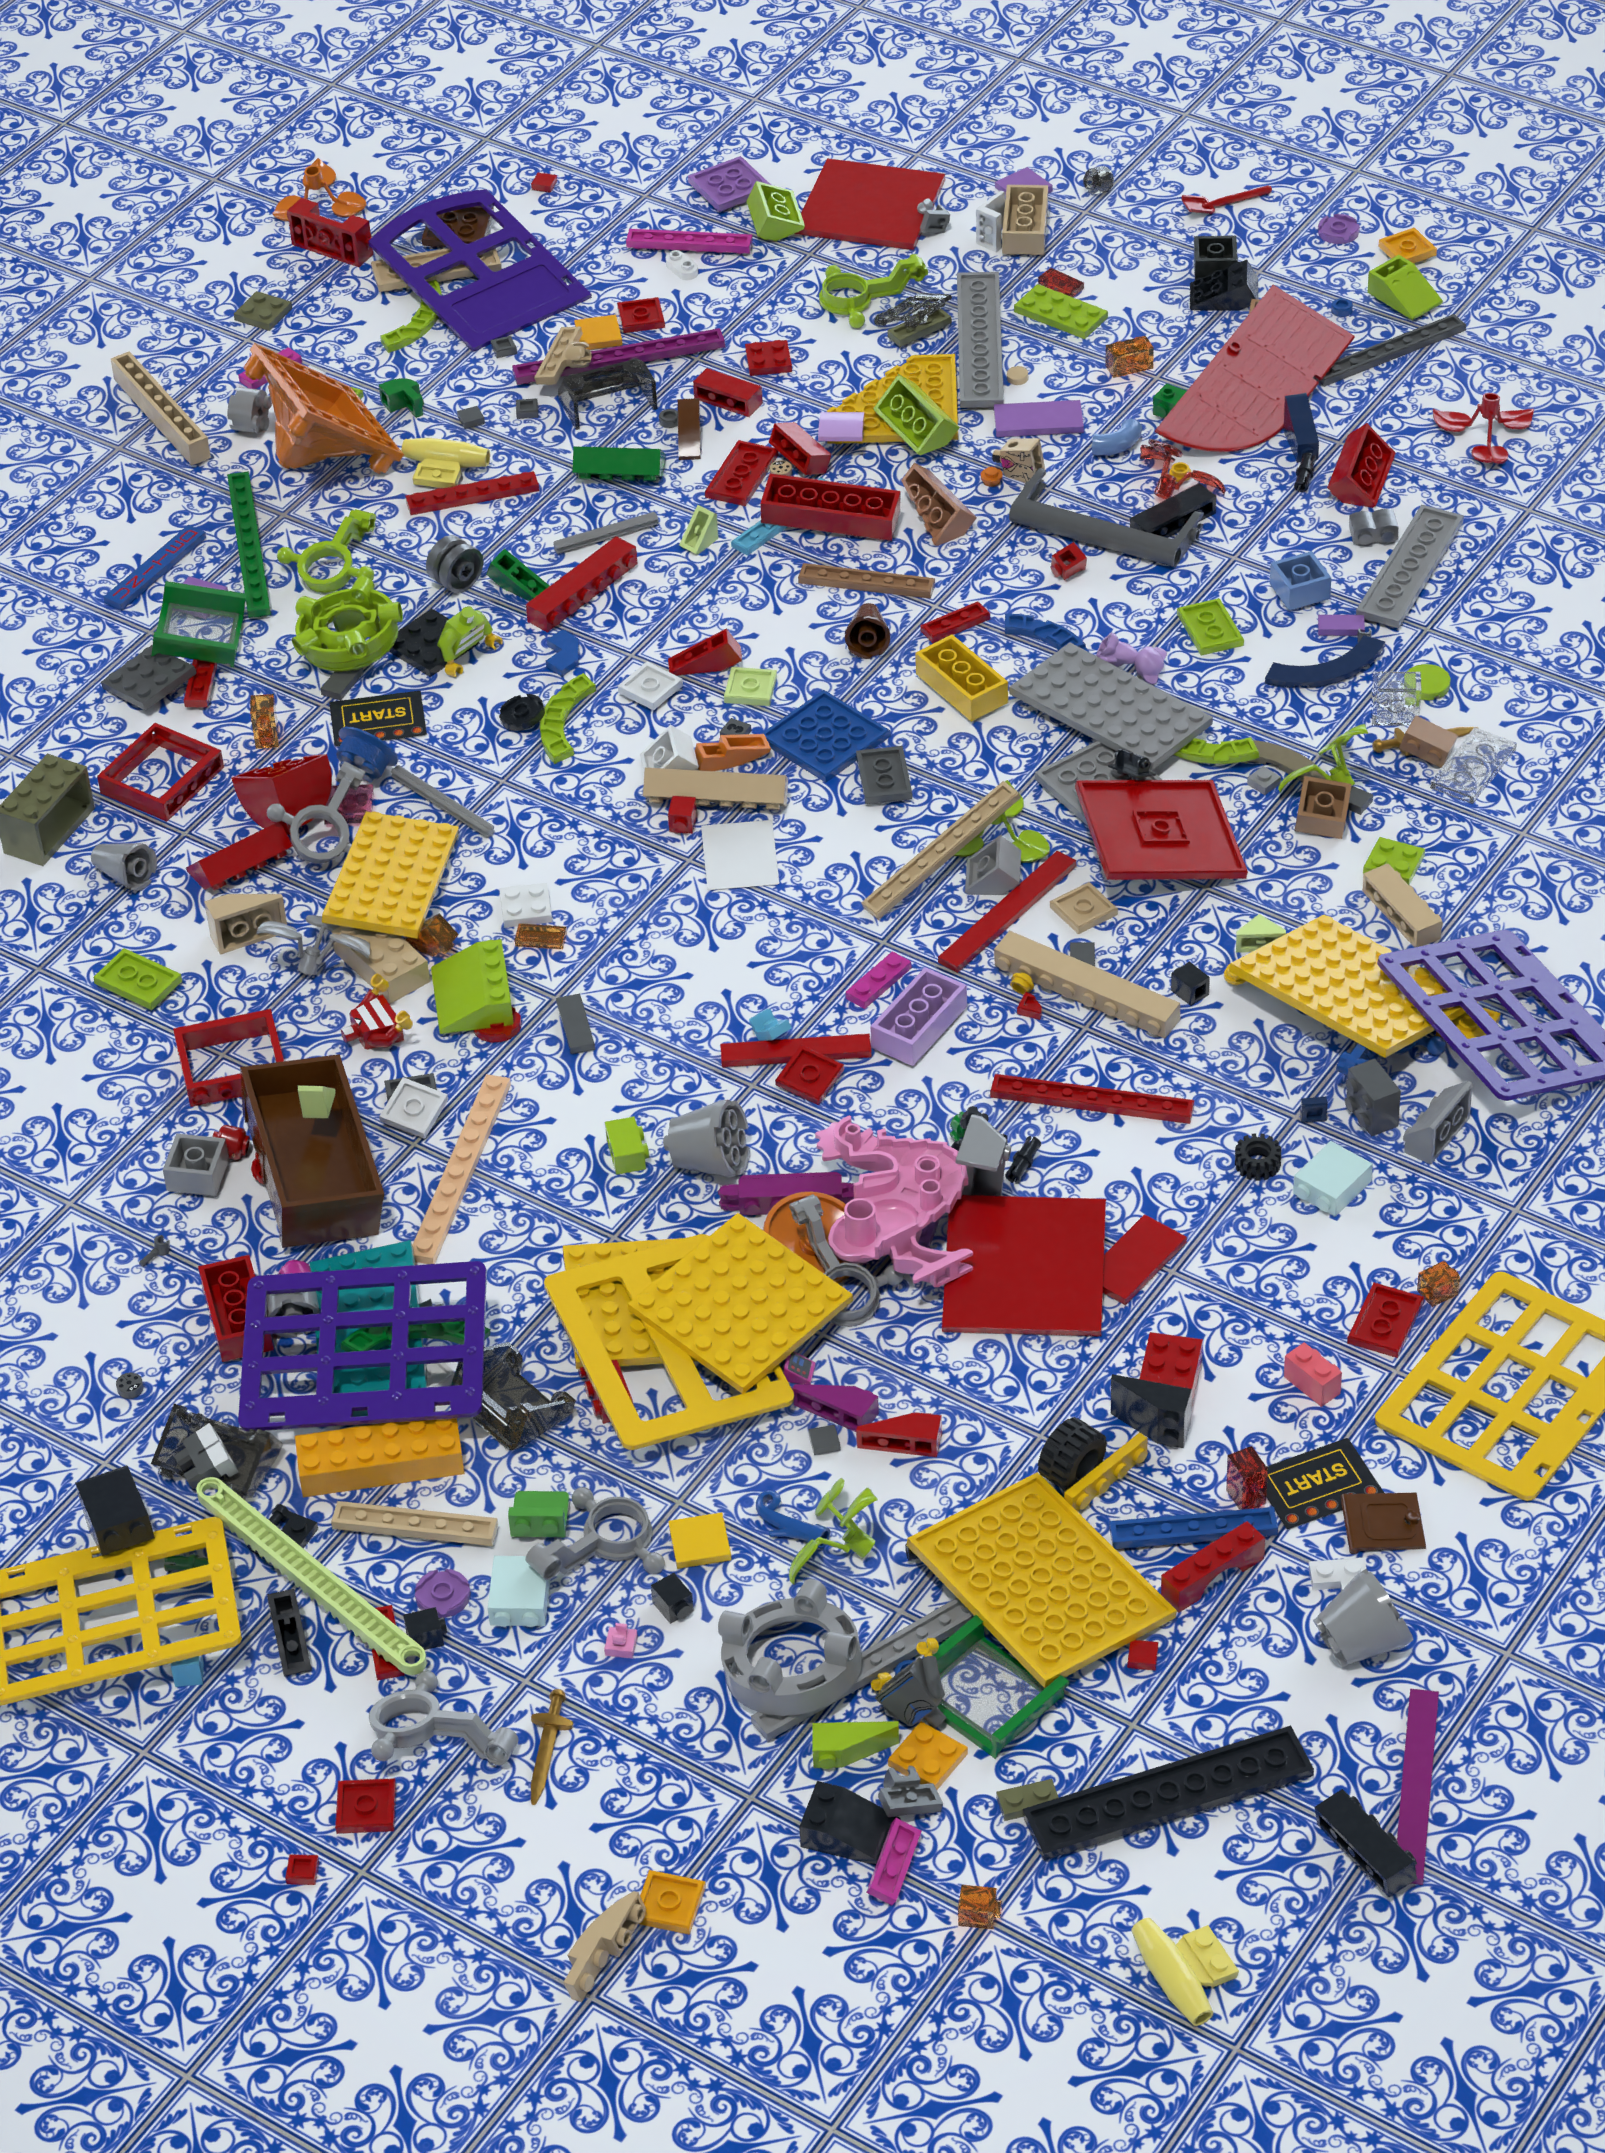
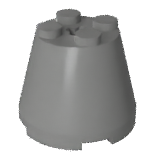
M720 1100L676 1118H671L668 1135H665L663 1139L664 1148L670 1152L675 1169L681 1168L731 1177L744 1173L750 1156V1147H746L744 1131L749 1128L742 1107L737 1101Z
M1367 1569L1358 1573L1317 1618L1313 1620L1320 1631V1636L1324 1643L1335 1652L1333 1654L1342 1668L1346 1665L1404 1647L1413 1641L1408 1626L1403 1618H1399L1400 1615L1391 1602V1598L1371 1571L1368 1572Z

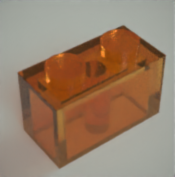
M1146 336L1106 345L1105 366L1113 378L1153 369L1154 347Z
M274 694L251 695L250 715L256 749L279 747V725Z

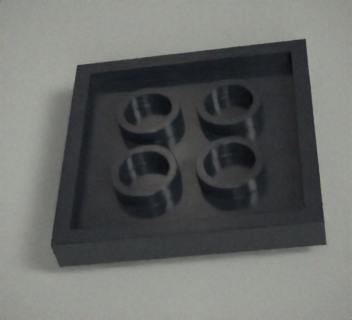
M431 608L398 631L397 639L389 652L427 676L432 677L445 668L447 664L437 643L449 618ZM478 642V643H476L475 645H473L471 648H469V649L466 650L464 653H462V654L459 655L457 658H455L454 661H455L456 659H458L459 657H461L462 655H464L465 653H467L468 651H470L471 649H473L475 646H477V645L480 644V643Z

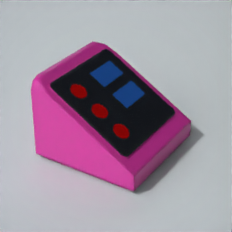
M796 1352L791 1353L786 1358L784 1375L787 1381L811 1385L816 1362Z

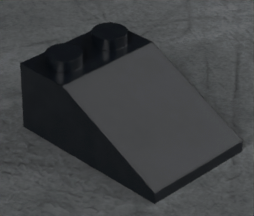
M1112 1374L1111 1414L1157 1444L1184 1449L1191 1425L1192 1389Z
M817 1781L799 1826L800 1846L876 1865L891 1823L895 1818L900 1820L901 1818L898 1816L887 1817L884 1808L845 1787Z

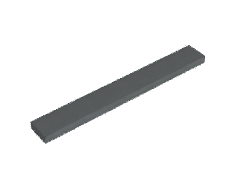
M1452 314L1338 359L1322 380L1315 379L1323 387L1464 332L1466 331V324L1455 314Z

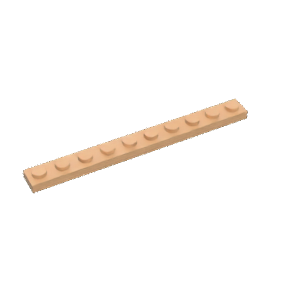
M486 1074L413 1242L415 1262L435 1264L511 1086L510 1078Z

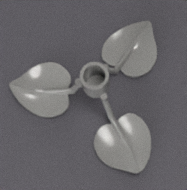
M308 915L306 917V922L321 927L314 947L307 946L306 950H303L302 934L298 933L294 927L276 921H267L262 923L257 930V934L269 933L291 940H298L297 957L300 958L298 971L308 975L317 974L319 964H322L323 958L335 941L360 952L367 958L370 955L369 942L349 934H330L329 938L331 940L320 954L318 948L325 929L333 931L340 927L339 925L322 923V916Z

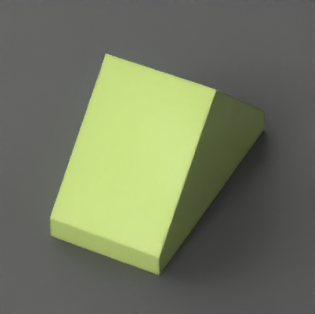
M697 505L679 546L698 555L718 540L717 514L700 505Z
M1258 914L1236 931V953L1253 952L1285 935L1286 930Z
M298 1086L303 1118H328L335 1097V1089L324 1086Z

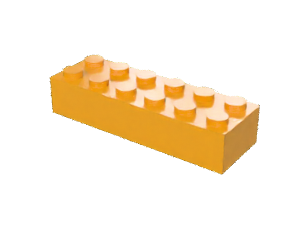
M457 1418L380 1423L295 1436L303 1498L465 1474Z

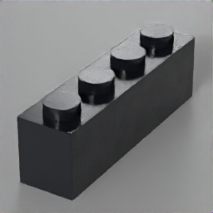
M1198 483L1131 517L1130 528L1169 538L1180 532L1195 511L1204 512L1200 521L1216 514V495Z
M1341 1789L1314 1807L1317 1825L1388 1897H1391L1417 1879L1415 1868L1417 1862L1412 1853L1408 1850L1404 1851L1399 1846L1394 1835L1390 1832L1386 1833L1380 1827L1376 1817L1372 1814L1368 1815L1362 1809L1356 1797H1350Z

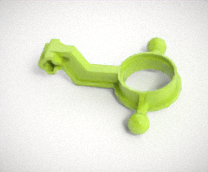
M917 254L910 255L908 259L899 260L889 277L865 280L857 274L841 273V269L837 265H830L825 271L826 279L822 283V290L819 293V303L825 310L831 313L850 315L848 319L849 324L853 328H860L865 323V316L861 312L869 307L871 298L901 294L910 279H915L918 282L922 281L928 275V269L923 259L918 257ZM838 288H850L861 292V294L851 298H841L833 296L829 292Z
M357 509L351 510L349 517L345 516L332 541L315 543L306 548L301 555L294 553L289 547H282L277 551V559L282 564L296 562L299 576L310 589L316 592L329 593L337 591L346 585L351 576L357 578L364 576L373 580L374 571L370 567L363 566L359 569L352 567V556L347 547L351 539L361 541L366 532H373L376 515ZM328 556L339 557L345 562L343 569L332 578L315 579L307 573L309 567L320 558Z

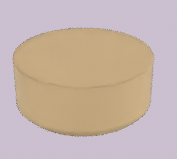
M1022 366L1011 367L1007 371V381L1013 385L1025 384L1028 381V370Z

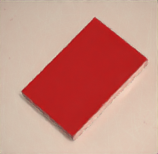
M1374 1282L1347 1337V1343L1398 1358L1424 1303V1297Z

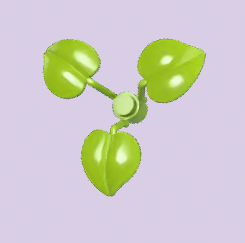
M1362 724L1349 729L1318 752L1321 755L1331 749L1337 766L1329 770L1330 776L1317 765H1308L1287 775L1279 784V792L1281 793L1284 786L1291 780L1311 771H1317L1326 780L1349 783L1353 786L1355 782L1347 769L1341 746H1346L1349 739L1354 735L1368 734L1366 725Z
M1006 780L1005 782L1014 789L1011 783ZM1019 793L1021 798L991 824L998 825L1004 822L1011 838L1014 840L1012 844L1021 850V863H1030L1046 857L1050 853V847L1045 837L1037 831L1024 830L1020 833L1019 837L1014 834L1007 818L1015 817L1023 810L1024 801ZM984 830L954 856L968 857L982 849L984 841L980 836L983 835Z
M843 1478L838 1479L831 1490L822 1497L815 1509V1515L820 1516L828 1507L841 1521L840 1526L848 1528L842 1537L845 1544L843 1545L821 1537L815 1540L811 1539L797 1553L791 1563L789 1580L792 1584L795 1583V1577L820 1544L842 1549L846 1553L851 1549L861 1558H864L875 1544V1540L862 1531L852 1518L862 1509L878 1500L871 1489L865 1488L856 1497L845 1516L833 1506V1500L843 1489L845 1482Z

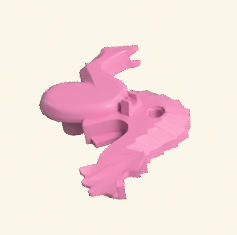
M850 1115L841 1119L838 1123H831L827 1129L815 1133V1138L820 1140L817 1143V1149L823 1150V1161L842 1158L851 1166L874 1171L873 1173L859 1175V1182L854 1183V1199L845 1205L844 1215L837 1219L830 1229L828 1243L838 1259L848 1263L863 1264L871 1260H879L881 1256L890 1255L895 1271L903 1274H913L912 1280L914 1284L924 1281L931 1283L933 1287H940L973 1270L971 1265L960 1262L973 1255L970 1249L948 1252L926 1248L918 1244L922 1229L932 1221L936 1222L944 1213H950L957 1199H961L964 1186L968 1185L967 1166L955 1163L959 1151L948 1146L947 1142L931 1141V1138L913 1140V1138L896 1139L895 1136H886L885 1128L877 1131L876 1138L873 1136L871 1128L860 1132V1126L852 1124Z

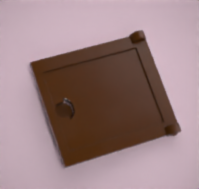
M1417 1492L1342 1494L1340 1496L1350 1554H1357L1359 1551L1426 1549Z

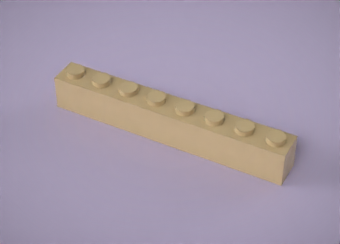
M130 351L110 358L114 380L191 466L211 458L208 437Z
M1010 930L994 949L995 966L1001 970L1012 974L1026 973L1032 978V982L1041 985L1045 989L1055 991L1066 998L1076 1000L1087 1007L1097 1009L1108 1016L1118 1018L1153 1035L1166 1039L1180 1021V1002Z

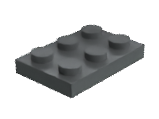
M903 746L856 751L865 804L912 799V789Z

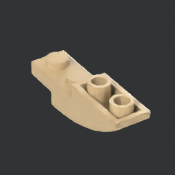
M633 1891L607 1908L582 1933L567 1956L572 1964V1968L563 1983L572 2000L582 2002L587 1992L592 1989L599 1971L606 1965L609 1954L620 1957L624 1948L629 1945L633 1932L644 1919L647 1910L639 1892Z

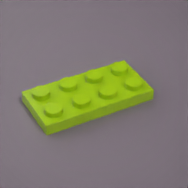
M1039 284L1035 285L1014 304L1015 313L1086 339L1108 318L1107 310Z

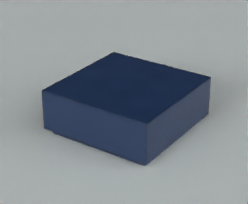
M1327 1097L1301 1098V1123L1327 1121Z

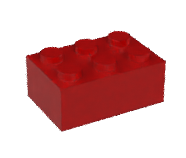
M1150 1332L1139 1379L1192 1389V1411L1202 1364L1203 1339Z

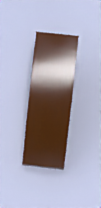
M699 398L678 399L679 460L701 459Z

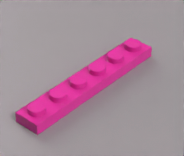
M629 229L626 247L744 254L750 253L753 240L752 234Z

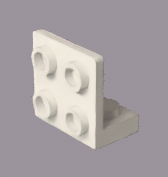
M1004 191L998 192L976 209V243L994 252H998L1001 249V229L1003 228L1005 208Z

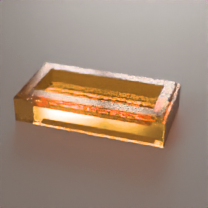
M518 924L515 946L563 949L567 927Z

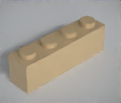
M1385 864L1363 873L1362 891L1414 947L1424 946L1441 939L1443 927L1441 917L1435 914L1427 902L1415 893L1413 887L1402 879L1398 871H1395L1389 864Z

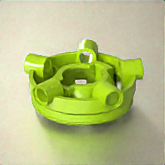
M364 576L358 577L351 589L336 591L318 600L302 596L298 599L295 607L299 618L296 622V636L292 638V644L299 655H305L311 664L324 670L340 672L368 666L386 655L393 647L398 636L397 622L403 621L400 602H392L385 594L374 590L375 585L373 581ZM333 622L337 632L328 629V624Z

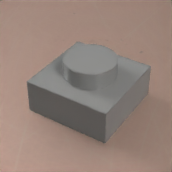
M1264 766L1247 777V785L1264 795L1276 788L1281 782V776Z

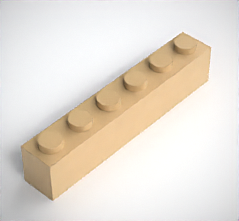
M645 768L643 796L649 799L650 803H663V800H671L673 795L696 797V805L710 806V802L719 803L720 807H733V804H743L742 807L748 809H756L757 805H766V809L780 810V806H787L788 777L786 775Z

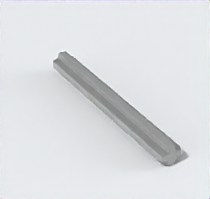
M651 512L553 542L556 553L560 554L651 527L659 523L658 516L655 512Z

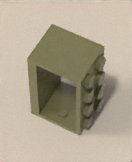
M48 753L0 804V839L4 854L40 866H44L95 809L87 766Z

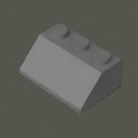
M1466 1081L1445 1088L1438 1097L1435 1096L1431 1100L1429 1108L1419 1114L1412 1128L1408 1127L1403 1136V1141H1405L1404 1153L1430 1165L1435 1161L1470 1119L1472 1082Z

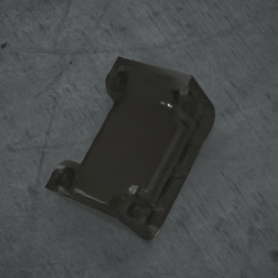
M506 1342L484 1347L482 1411L477 1416L471 1418L506 1449L516 1450L524 1447L570 1416L576 1400L565 1391L554 1393L551 1400L545 1397L520 1375L523 1362L522 1355L511 1343ZM458 1362L451 1386L463 1385V1362Z
M174 1404L151 1461V1464L159 1469L158 1474L173 1479L174 1475L185 1478L184 1473L196 1466L194 1464L183 1471L174 1455L186 1448L182 1442L184 1439L210 1423L220 1436L228 1454L239 1471L231 1477L224 1474L218 1479L244 1500L246 1497L252 1498L279 1456L283 1443L270 1432L261 1429L257 1431L250 1429L249 1432L244 1431L239 1427L206 1418L200 1413H188L187 1407Z

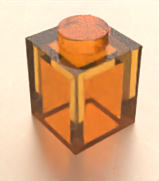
M1444 1260L1418 1273L1417 1291L1434 1307L1458 1295L1460 1276Z
M961 1884L958 1926L994 1930L995 1918H1001L1002 1900H997V1888Z

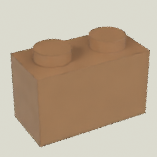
M1415 716L1405 732L1400 749L1443 768L1454 748L1458 735L1421 717Z

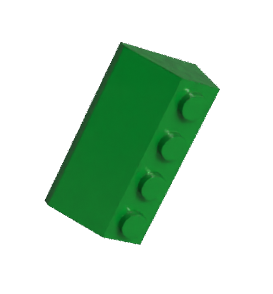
M573 446L572 473L578 475V479L590 480L591 476H600V480H613V477H622L621 480L634 481L635 477H643V481L654 482L656 478H662L666 454L661 449Z

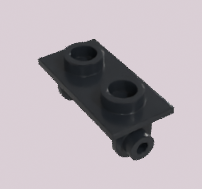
M1123 748L1115 752V764L1108 765L1109 768L1117 770L1118 774L1132 776L1133 780L1142 781L1146 780V777L1156 776V773L1149 771L1151 763L1147 757L1134 754Z

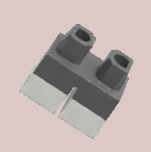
M210 1423L184 1439L182 1442L186 1448L174 1455L183 1471L195 1464L196 1467L184 1473L192 1489L196 1488L197 1484L205 1478H219L224 1474L231 1477L239 1472L220 1436Z

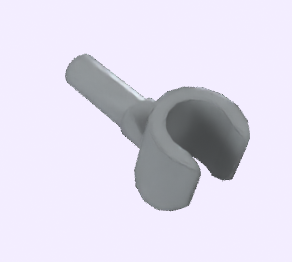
M926 199L918 204L917 210L919 213L925 214L926 210H931L933 207L932 201Z

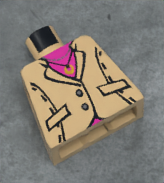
M1038 438L1009 439L1001 450L995 449L992 455L993 462L1002 463L1003 472L1006 477L1024 483L1029 481L1039 468H1044L1045 470L1041 443Z

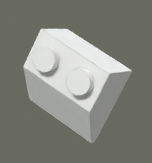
M669 725L640 754L644 772L645 768L696 770L699 767L691 736L672 725Z

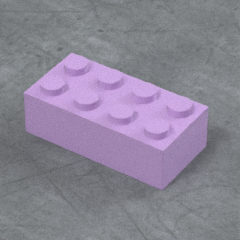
M924 967L870 1026L871 1048L914 1066L967 1007V985Z

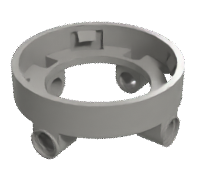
M807 1579L795 1598L773 1601L761 1605L746 1614L726 1610L722 1612L718 1622V1633L722 1636L723 1641L721 1660L725 1680L731 1694L744 1706L760 1713L778 1716L809 1713L835 1702L857 1680L862 1666V1654L856 1626L843 1610L827 1603V1590L820 1581ZM810 1622L823 1627L828 1632L824 1643L825 1661L815 1669L801 1675L783 1677L781 1666L775 1660L762 1657L758 1660L756 1666L753 1667L747 1658L748 1648L753 1639L762 1631L778 1625ZM733 1662H735L736 1667L739 1673L741 1674V1676L736 1677L735 1672L731 1674V1666ZM823 1680L826 1681V1682H824V1683H822V1684H820V1685H818V1686H815V1687H813V1688H810V1689H807V1690H803V1691H800V1690H799V1689H803V1688H807V1687H810V1686H812V1685H815V1684H817V1683H819V1682H821V1681H823Z

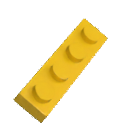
M1139 1432L1064 1492V1499L1077 1512L1080 1509H1085L1095 1497L1105 1493L1111 1484L1118 1479H1122L1132 1467L1146 1459L1148 1454V1438Z

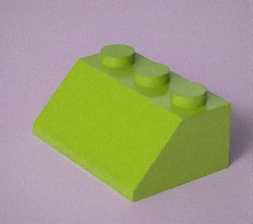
M758 181L755 182L747 199V204L758 237L764 240L778 241L804 229L805 225L792 190Z

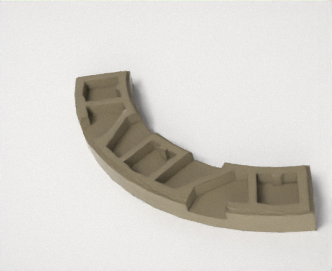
M1257 740L1253 741L1259 751L1260 758L1246 761L1265 765L1267 762L1272 763L1288 774L1308 765H1316L1305 756L1289 748ZM1317 771L1307 772L1297 777L1302 783L1304 776L1325 779Z

